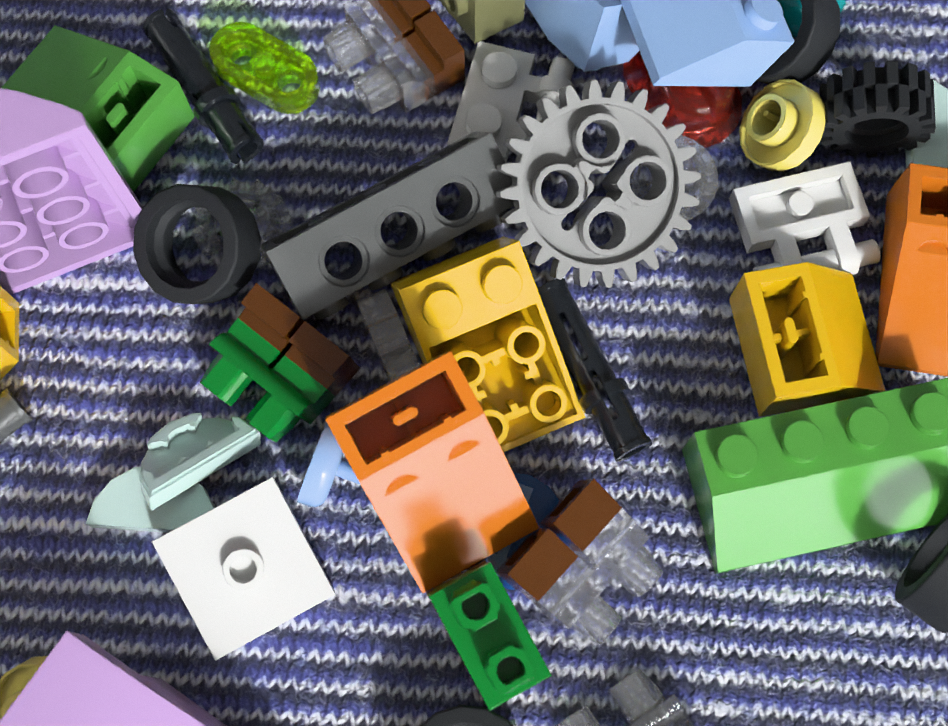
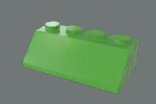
M948 378L694 432L682 448L715 574L937 525L948 514Z

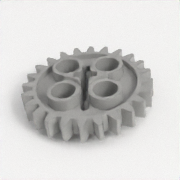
M591 80L584 83L582 100H580L577 92L571 85L560 88V108L547 97L538 100L536 103L542 120L538 121L527 115L521 116L517 121L527 137L525 140L515 138L505 140L504 145L516 154L517 157L515 163L499 164L496 170L512 177V186L504 187L496 191L495 194L498 198L513 200L515 208L506 212L501 217V221L507 224L521 223L523 229L515 236L514 240L520 241L521 247L531 243L536 245L529 259L532 265L540 266L550 258H553L550 270L551 277L561 280L570 268L573 267L574 284L586 287L593 271H595L599 285L610 288L612 287L615 270L617 269L624 280L635 282L637 281L636 262H639L647 269L657 270L660 267L654 250L659 248L675 253L678 247L669 235L671 230L690 231L692 225L679 214L681 207L699 205V199L684 192L685 184L701 179V173L684 170L683 162L691 158L697 150L696 147H677L675 140L683 133L686 126L684 123L667 127L662 124L669 110V106L666 103L657 105L649 111L645 110L648 98L647 90L635 91L627 101H624L625 89L623 82L611 83L605 96L602 97L598 81ZM591 122L600 125L607 136V146L604 152L597 158L587 153L582 142L583 132ZM629 140L633 141L635 148L632 153L610 171L624 150L626 142ZM639 164L648 168L653 179L649 193L643 198L637 197L630 186V175ZM552 171L560 173L565 178L568 186L567 196L564 201L555 207L548 205L541 193L542 182ZM610 171L602 182V186L608 191L605 196H591L587 199L594 189V184L588 179L590 174H605ZM583 200H586L576 214L572 226L568 230H564L561 226L562 220L568 213L575 210ZM604 212L612 220L613 234L606 244L597 247L590 238L589 227L593 218L599 213Z

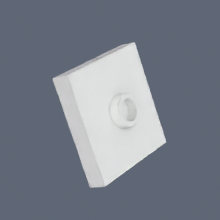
M274 477L152 541L215 661L335 595L328 577Z

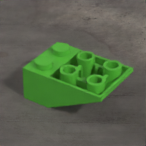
M56 25L1 87L59 103L81 112L133 192L195 117L180 83L176 79L129 50Z

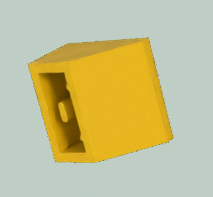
M804 262L747 272L742 275L729 298L759 417L885 391L852 273Z

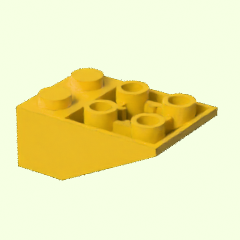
M503 236L397 279L390 284L422 362L425 363L443 352H452L484 411L503 453L585 418L520 241Z

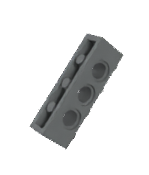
M475 131L260 246L300 317L304 320L314 315L316 320H321L345 308L349 304L346 296L366 285L369 286L370 290H377L396 281L403 275L400 267L422 256L424 261H429L448 253L457 245L454 238L474 227L477 232H483L501 224V217L508 212L507 209L514 206L513 200L496 197L495 192L504 187L512 186V177L496 170L497 165L504 164L505 160L492 133ZM454 183L460 193L459 205L453 213L442 216L436 207L437 194L444 185ZM394 212H401L407 220V232L399 242L385 244L381 237L382 222L388 215ZM349 242L354 251V259L350 267L341 273L328 272L324 263L327 250L335 243Z

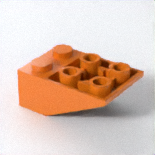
M910 163L887 193L875 353L878 366L948 376V168Z
M451 351L443 352L326 416L325 420L422 593L539 529L537 521L488 419Z

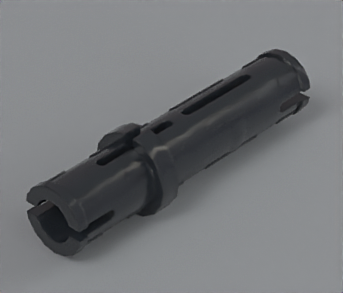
M167 8L164 14V11L159 9L151 13L143 23V31L158 50L176 80L179 81L182 89L185 90L195 106L193 113L200 125L209 128L214 133L232 163L239 164L240 160L245 163L253 159L262 150L264 141L239 107L241 100L235 90L230 86H225L219 79L213 67L193 38L190 37L174 10Z
M564 278L561 280L555 279L538 287L539 295L563 359L583 395L579 403L584 413L594 416L603 436L614 453L613 457L616 462L627 460L643 452L652 445V441L646 435L627 398L630 388L624 378H616L595 339L593 331L588 326L582 312L573 299ZM565 321L569 322L587 356L586 361L581 359L563 325ZM594 377L599 378L618 414L617 419L612 418L593 382Z

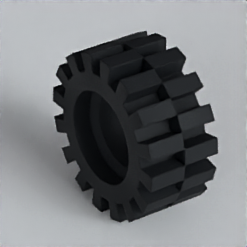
M875 61L864 62L862 70L857 71L853 66L842 69V76L833 73L827 78V84L822 83L819 88V96L825 105L826 123L821 143L824 146L830 145V150L839 153L846 149V156L856 157L860 152H866V157H877V152L886 151L887 155L890 156L899 154L900 147L908 151L917 148V142L926 143L930 139V133L935 132L934 81L930 79V73L925 69L918 72L917 65L907 63L899 69L898 61H886L884 67H875Z

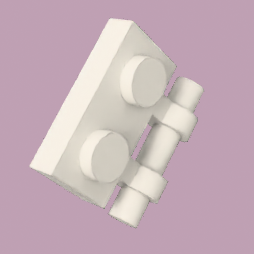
M481 41L478 42L447 146L475 131L492 133L506 163L510 150L504 145L505 140L509 138L525 140L527 137L517 121L520 117L524 101L537 104L538 100L547 97L560 108L559 89L569 85L574 88V84L571 82L575 67L573 62L565 58H554L548 75L537 77L532 75L535 54ZM538 111L536 120L541 121L542 117Z
M851 162L735 188L729 197L746 252L751 253L770 248L774 257V263L755 267L753 271L810 262L855 275L858 274L859 267L875 264L880 261V249L874 239L854 243L850 232L852 228L863 226L870 217ZM823 235L827 250L801 256L797 241Z

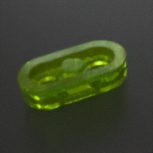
M247 22L227 24L220 28L212 37L209 53L217 74L225 82L280 113L295 114L308 109L318 98L320 81L317 69L312 59L305 53ZM241 56L252 57L245 64H235V61ZM289 83L300 85L294 91H282L283 87Z

